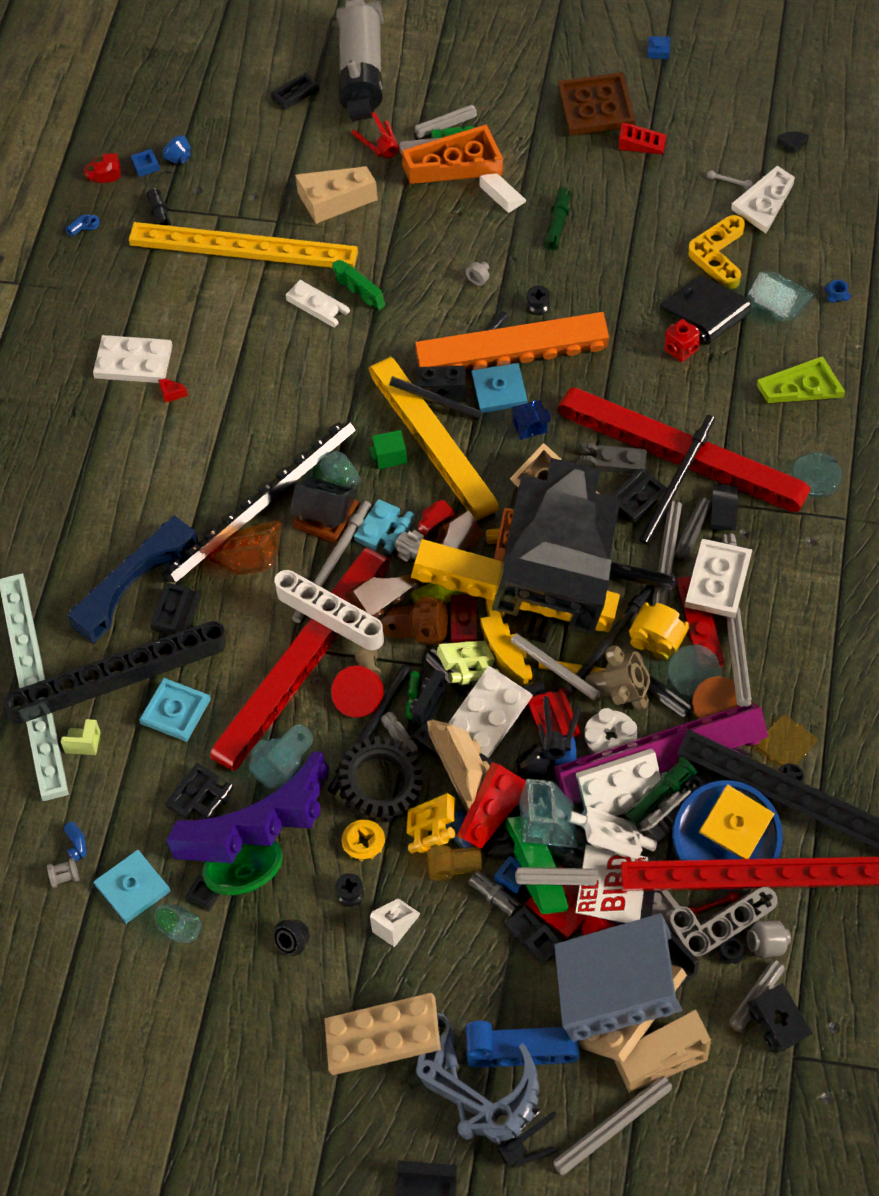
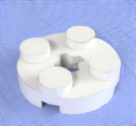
M609 708L600 710L598 714L589 719L585 726L584 735L588 751L593 754L636 740V723L622 712L613 711ZM615 732L617 738L607 740L605 733Z

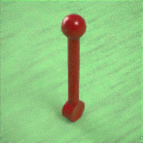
M732 891L727 897L698 908H688L696 917V914L729 901L735 902L740 896L738 892Z

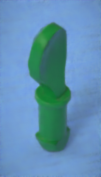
M416 671L411 672L407 696L410 699L405 709L409 720H412V713L410 712L411 703L415 697L418 698L420 696L419 673Z

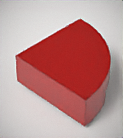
M170 379L158 380L165 403L188 396L183 384L170 381Z

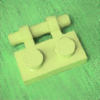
M486 641L439 644L436 651L444 669H455L456 671L449 673V682L459 683V685L478 681L487 667L492 666L495 660ZM468 668H476L477 671H469Z

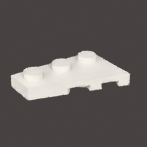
M776 166L734 201L731 210L764 233H767L791 190L795 177L779 166Z

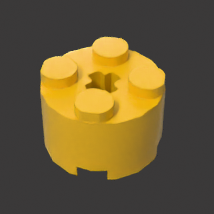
M645 602L629 630V635L632 638L630 644L639 650H644L645 648L652 651L657 659L667 661L669 657L676 654L689 629V623L687 621L683 623L679 620L680 613L666 605L656 603L653 607L649 606L648 602Z

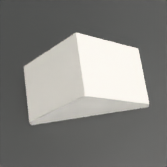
M396 899L371 913L372 932L395 947L417 920L420 913L400 899Z

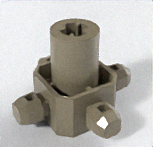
M616 645L608 647L606 650V658L608 660L606 669L587 674L585 682L600 691L598 698L611 695L616 705L631 702L636 709H645L648 705L646 692L650 684V677L642 662L643 659L640 653L636 651L624 654Z

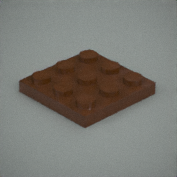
M623 72L558 81V89L569 136L621 129L622 123L635 125L636 120Z

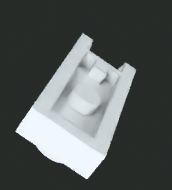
M299 280L286 294L288 302L332 327L338 325L337 319L334 318L338 312L344 315L350 312L346 305L302 280Z

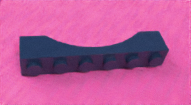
M175 515L170 520L162 523L156 533L145 539L142 545L133 554H129L116 570L111 571L99 586L91 589L85 599L72 607L67 614L72 628L94 644L111 628L116 605L129 586L143 574L154 568L168 564L175 558H181L185 554L184 550L194 542L198 543L196 531Z

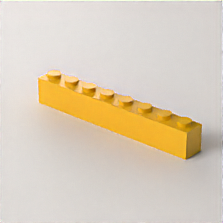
M421 539L411 578L494 601L502 561ZM607 591L605 605L596 626V631L609 633L615 619L620 594ZM522 602L520 606L521 610H529L543 614L546 617H554L568 622L571 617V613Z

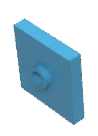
M519 363L472 370L478 406L482 413L528 406Z

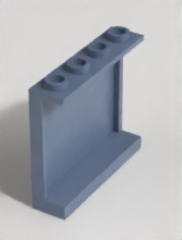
M661 913L555 944L562 1024L572 1042L585 1040L606 1032H613L631 1025H638L656 1018L667 1017L682 1011V1007L675 994L668 939H671V933Z

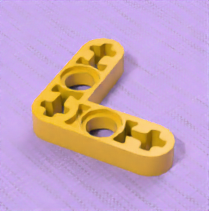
M736 215L726 217L694 238L689 244L688 251L689 257L716 282L728 289H734L739 286L741 271L719 251L743 235L744 220ZM718 235L722 237V240L713 241L711 237ZM715 260L721 264L714 267L709 265V262Z

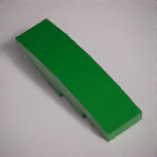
M533 816L507 818L505 827L515 843L514 854L521 867L556 868L545 839ZM525 884L541 914L568 911V904L562 885Z

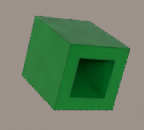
M401 430L372 436L373 446H369L371 460L377 461L378 469L407 464L406 448Z

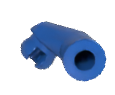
M81 215L65 229L73 237L81 230H94L98 228L100 221L96 215Z
M69 822L64 826V831L74 847L69 848L67 853L70 858L74 857L76 862L86 856L85 837L75 822Z

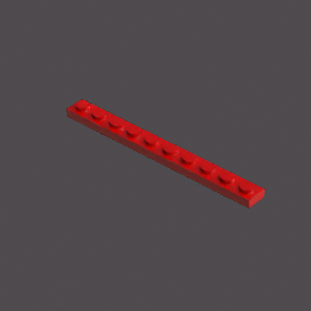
M879 857L627 861L620 863L622 891L879 886Z

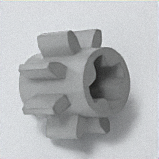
M415 530L408 533L403 532L395 543V548L399 552L398 557L406 562L416 560L421 539L424 538V535Z

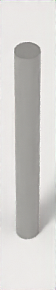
M517 633L512 637L511 642L591 699L596 700L600 691Z

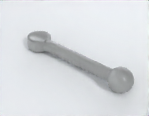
M713 170L707 172L709 179L716 178L742 185L746 190L753 186L751 180H737L716 174Z

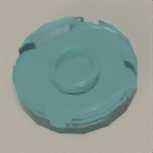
M812 452L807 456H801L797 459L793 466L792 477L800 479L809 485L811 491L808 496L820 498L829 496L838 489L842 480V469L834 457L826 453Z
M688 645L680 648L672 655L668 665V677L672 686L679 693L688 697H693V693L698 685L707 678L720 676V665L716 655L710 649L701 645Z

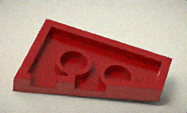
M492 762L457 836L475 847L482 848L532 787V784L503 766Z

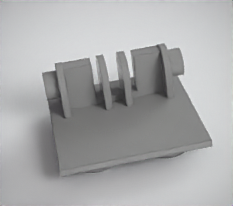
M688 790L682 794L677 791L671 797L667 796L657 806L659 809L652 814L649 813L638 823L641 826L638 829L639 833L643 832L645 834L644 837L657 840L656 842L658 843L670 832L669 827H673L676 813L682 804L681 801L691 791Z

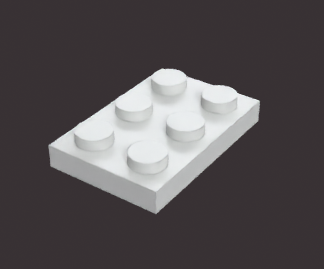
M102 335L93 370L94 378L158 383L159 379H165L172 351V341Z
M702 539L685 607L736 618L752 549Z
M488 666L448 724L466 730L471 740H477L481 753L490 758L533 695Z
M652 748L576 773L584 809L588 806L614 816L624 814L661 779L656 754Z

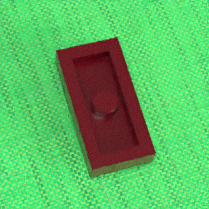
M451 595V643L477 641V597L471 595Z

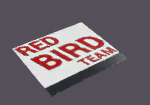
M586 844L582 869H596L598 879L596 885H580L576 913L623 923L652 916L655 891H622L620 863L659 860L639 856L638 859L630 856L622 857L615 853V851L606 848L599 849Z

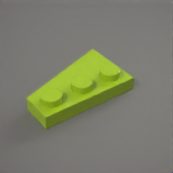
M823 356L758 379L757 387L767 403L843 398L845 395V390Z

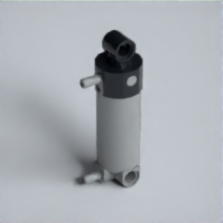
M346 0V7L338 8L336 11V18L340 26L339 102L348 110L351 121L355 122L373 118L372 112L380 106L383 100L380 37L383 11L379 0L365 3L364 0Z

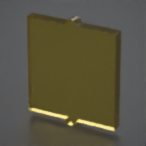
M783 714L767 731L768 737L760 739L761 742L756 744L755 748L769 757L770 762H776L780 766L785 764L797 765L818 743L819 739L804 729L803 724L799 725Z

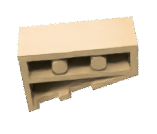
M367 166L295 175L298 194L315 223L378 200L376 181Z
M694 1010L641 1038L624 1062L615 1060V1064L630 1093L652 1084L661 1076L669 1077L707 1061L711 1039L697 1011Z

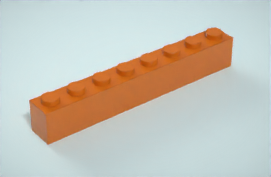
M604 312L418 341L416 342V357L418 367L465 365V370H477L489 366L509 365L514 362L529 363L539 358L553 359L558 355L564 354L573 356L588 350L598 352L607 348L609 334Z

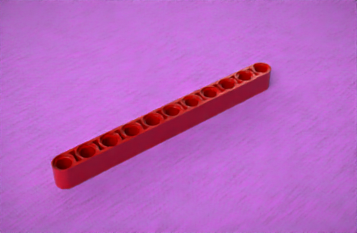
M569 388L557 407L559 414L568 420L638 449H646L648 453L679 466L693 442L691 440L693 435L578 388ZM706 442L705 446H701L689 468L693 472L722 484L738 486L739 491L790 512H799L811 491L809 485L800 479L710 442Z
M365 548L331 593L349 603L344 594L364 580L372 577L383 578L389 568L390 559L369 548ZM311 618L211 750L210 758L229 770L236 771L340 634Z

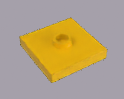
M727 784L699 833L741 859H749L775 813Z

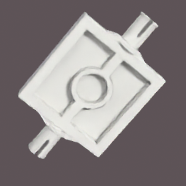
M586 806L582 815L573 811L568 815L567 821L582 826L586 832L587 842L596 848H606L615 851V853L622 857L630 856L638 859L642 848L653 852L657 846V840L644 837L630 821Z

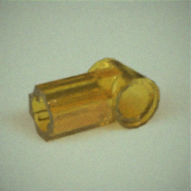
M434 846L427 850L429 877L432 880L444 881L452 878L455 874L482 872L481 850L478 847L451 850L448 846Z

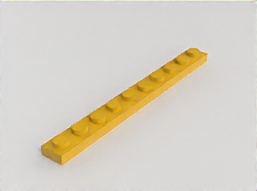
M134 222L129 237L130 246L332 268L336 260H342L354 268L358 255L357 246Z

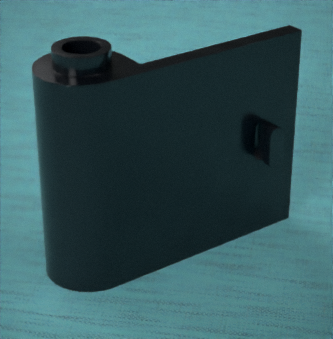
M702 275L696 277L660 304L663 310L693 324L700 331L699 342L706 345L711 344L751 313L750 303L744 296Z

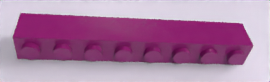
M751 701V705L748 707L736 706L575 759L571 762L553 766L561 796L567 803H581L582 798L576 773L651 748L656 754L661 775V772L670 770L678 762V757L681 755L677 754L688 729H692L730 748L742 745H756L761 742L760 739L768 737L762 709Z

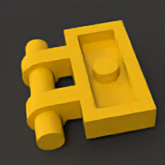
M447 793L408 810L407 834L414 837V842L408 845L410 853H424L429 851L431 846L444 845L448 843L449 839L455 837V831L452 827L446 829V824L454 822L455 797ZM432 831V835L428 836V832Z

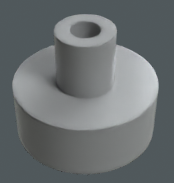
M484 261L481 264L472 262L465 270L468 279L477 286H483L490 277L487 271L489 265Z

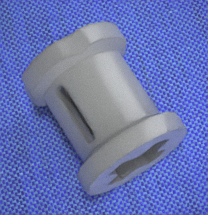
M74 857L69 858L68 862L54 866L47 864L52 888H56L58 884L71 880L75 882L80 881Z

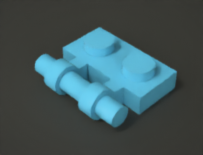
M378 499L354 535V541L377 551L380 544L385 545L382 549L383 552L391 555L393 550L397 549L395 548V543L398 537L403 532H409L415 515L407 511L404 517L399 518L400 508ZM392 527L396 528L393 534H388Z

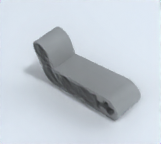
M768 887L755 889L702 923L698 922L693 912L687 907L671 909L665 913L663 918L677 938L695 957H699L771 912L777 905V896ZM762 896L765 901L762 902V905L753 908L751 904L759 901ZM736 908L740 909L743 913L741 923L735 919L734 912ZM676 913L680 914L684 919V924L681 928L674 923ZM713 923H717L721 928L719 937L712 933ZM691 937L698 941L699 947L696 952L692 951L689 947Z

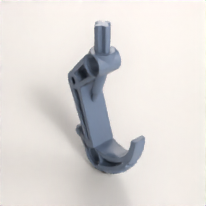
M437 1013L438 1028L446 1029L439 1035L441 1050L419 1055L416 1072L423 1084L428 1089L458 1105L461 1122L458 1124L457 1130L462 1138L471 1139L474 1135H482L492 1142L499 1144L500 1141L520 1136L522 1134V1124H529L534 1116L531 1110L537 1107L538 1098L536 1095L539 1094L537 1070L524 1043L519 1046L525 1063L521 1082L511 1094L493 1104L458 1080L456 1072L458 1063L454 1049L456 1033L445 1015ZM464 1109L476 1116L467 1121ZM500 1116H508L507 1120L504 1123L496 1124V1121Z

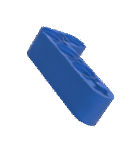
M473 1021L466 1024L467 1061L471 1067L525 1066L524 1057L519 1048L523 1043L535 1065L567 1064L580 1059L578 1041L572 1042L564 1027L492 1031L491 1023L486 1021Z

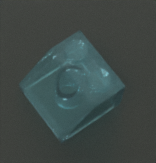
M760 271L747 297L754 300L753 305L763 310L767 308L773 311L772 316L781 321L795 319L815 296L814 293L781 274Z

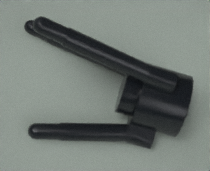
M545 696L543 701L546 735L542 724H538V731L544 756L548 759L557 760L564 757L565 751L571 750V740L581 708L579 706L575 708L566 738L564 739L560 732L552 731L549 698Z
M536 1109L533 1112L534 1116L531 1122L541 1113L540 1109ZM555 1111L544 1117L521 1136H514L509 1140L500 1141L501 1144L496 1148L508 1167L515 1163L517 1168L528 1162L558 1152L557 1147H552L523 1156L527 1152L523 1142L557 1116ZM523 1123L521 1130L523 1131L529 1124Z

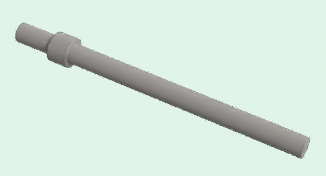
M363 500L356 513L350 516L347 521V528L315 578L314 584L320 587L324 585L353 535L363 523L364 517L371 507L370 502ZM296 610L292 620L301 623L305 614Z

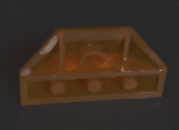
M276 520L251 525L239 530L212 551L207 558L238 575L265 572L273 565V559L279 551L282 523Z

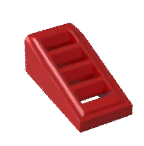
M622 123L619 150L664 154L665 134L636 125ZM654 141H658V146L654 145Z

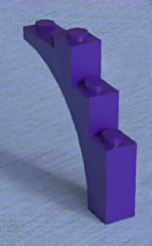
M312 752L304 766L291 780L276 792L251 806L215 818L177 820L167 838V843L174 859L233 863L237 853L242 848V844L272 846L276 836L280 834L281 827L311 829L315 819L320 814V804L316 798L319 796L324 780L329 775V766L325 762L323 753Z

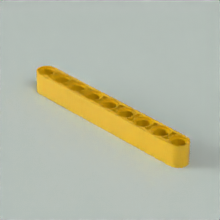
M390 356L370 366L369 372L377 387L467 511H470L475 521L477 522L499 511V505L492 492L424 399L389 385L392 376L411 383L396 361Z

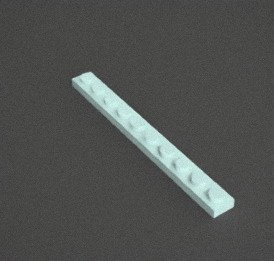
M22 573L0 579V592L19 688H23L45 680L24 575ZM41 697L38 700H44L47 697ZM50 713L26 722L42 800L47 801L69 795L53 714Z

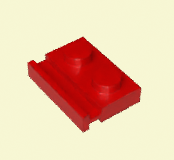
M563 688L554 693L551 691L532 697L527 706L538 735V724L543 725L546 735L543 701L545 696L549 698L552 731L560 732L562 736L567 734L573 713ZM577 724L573 733V737L576 736V738L580 737Z

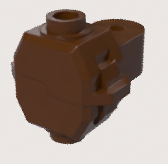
M423 596L412 606H393L388 608L381 619L383 635L388 638H413L416 642H425L427 645L441 644L449 629L446 601L436 599L433 596Z

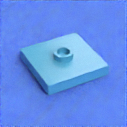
M163 678L139 719L140 724L187 742L211 700L210 695Z
M139 850L132 853L94 881L95 886L126 924L171 892L168 885Z

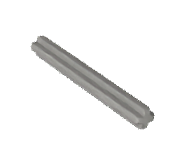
M671 501L667 509L658 572L670 575L682 504L680 502ZM655 587L652 606L654 607L656 603L666 605L669 590Z
M738 607L736 618L726 616L737 705L748 707L751 705L752 698L741 613Z
M664 1076L658 1078L561 1154L553 1162L555 1169L561 1175L566 1174L660 1100L672 1089L668 1079Z

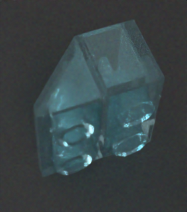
M526 779L519 800L522 842L576 848V826L567 821L569 813L571 811L574 812L573 802L554 782Z

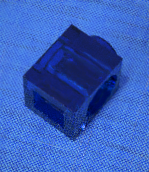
M541 400L512 407L513 423L520 440L548 433V423L551 422L548 408H543Z

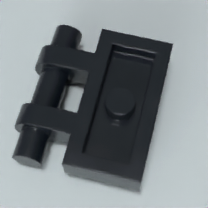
M196 763L166 800L165 805L168 809L186 820L194 812L199 815L196 820L215 818V812L222 804H226L230 799L229 794L233 791L234 786L229 782H225L221 788L217 787L216 784L220 780L219 776L201 764ZM208 794L213 796V799L207 806L201 804Z

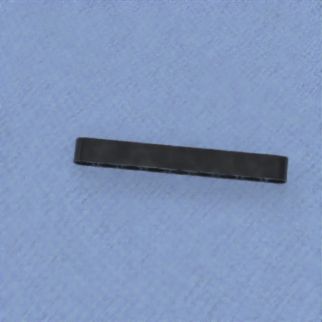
M210 621L11 691L4 698L7 718L13 724H22L218 654L224 650L226 645L224 626L217 621ZM71 688L69 691H63L64 689ZM41 697H47L44 700H38ZM15 706H22L18 709H12Z

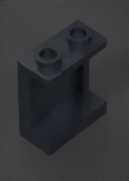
M398 1160L396 1196H456L457 1165Z

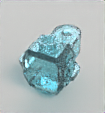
M297 724L291 727L279 739H271L270 741L260 740L251 749L253 757L250 759V772L266 788L278 789L286 784L300 768V757L313 743L311 731L306 726Z

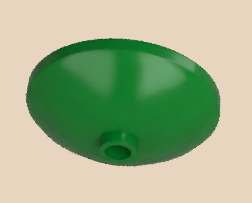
M274 840L272 846L242 844V848L237 853L233 863L206 861L203 866V878L208 888L216 893L230 896L247 894L261 888L275 876L281 867L283 853L276 840Z

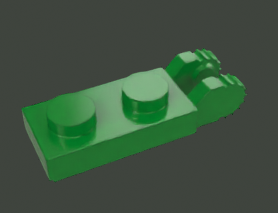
M342 260L334 261L332 268L335 272V278L341 285L346 284L350 291L359 293L364 302L369 306L373 305L378 310L385 306L382 290Z

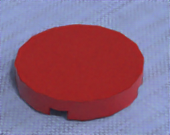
M360 665L349 666L340 671L335 677L331 688L332 700L336 708L344 715L353 718L366 717L373 713L379 707L378 705L384 694L383 684L378 674Z

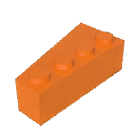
M486 124L402 150V167L410 184L479 178L482 175L498 174L501 176L503 158Z

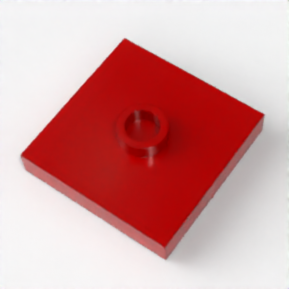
M562 885L568 904V911L541 914L531 897L525 904L528 910L566 940H569L576 933L587 917L585 914L576 913L580 885Z

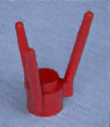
M372 112L371 115L382 134L377 140V147L355 130H352L351 133L372 149L378 157L383 155L384 158H392L398 153L399 145L395 140L389 122L387 120L384 121L386 133L376 113Z

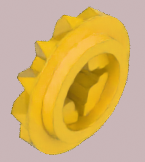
M358 820L348 825L344 830L342 846L351 859L354 857L362 862L364 859H374L375 855L379 852L382 853L385 835L377 823L371 820ZM359 833L365 839L370 838L368 840V848H366V846H364L362 843L358 844Z

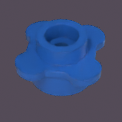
M834 280L825 285L829 302L835 303L836 301L850 300L851 294L848 293V284L845 281Z

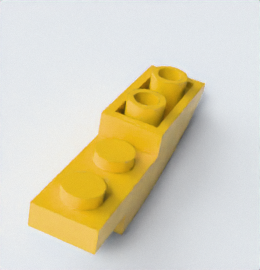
M485 598V608L488 617L480 618L481 633L495 659L494 662L507 678L519 684V686L528 684L529 680H532L530 665H525L523 658H526V652L511 642L515 634L510 635L508 623L503 624L502 617H505V614L492 610L493 600Z

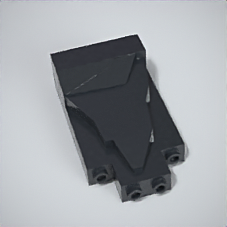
M551 458L545 480L522 475L516 494L492 610L517 616L521 603L526 602L571 613L568 629L591 635L594 634L605 605L612 561L610 560L620 504V499L596 493L600 474L599 469Z

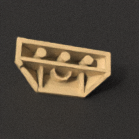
M429 720L427 721L428 734L468 813L490 766L487 761L482 762L479 756L481 754L479 744L476 739L471 740L466 730L448 723Z

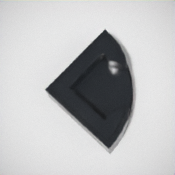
M797 131L786 132L777 137V143L795 153L808 142L809 135Z

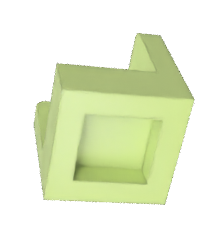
M86 719L84 729L70 728L67 737H62L61 739L64 752L67 754L96 756L101 733L97 721Z

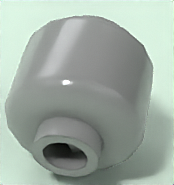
M778 920L756 922L747 933L748 948L759 958L782 956L785 954L787 946L791 943L789 930Z

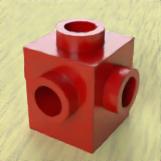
M684 319L670 325L665 332V350L681 363L698 350L700 331Z

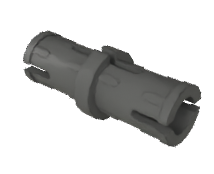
M480 871L475 873L477 877L473 875L470 878L468 885L486 897V902L490 905L495 904L508 914L510 918L520 910L522 903L506 893L501 884L496 885Z

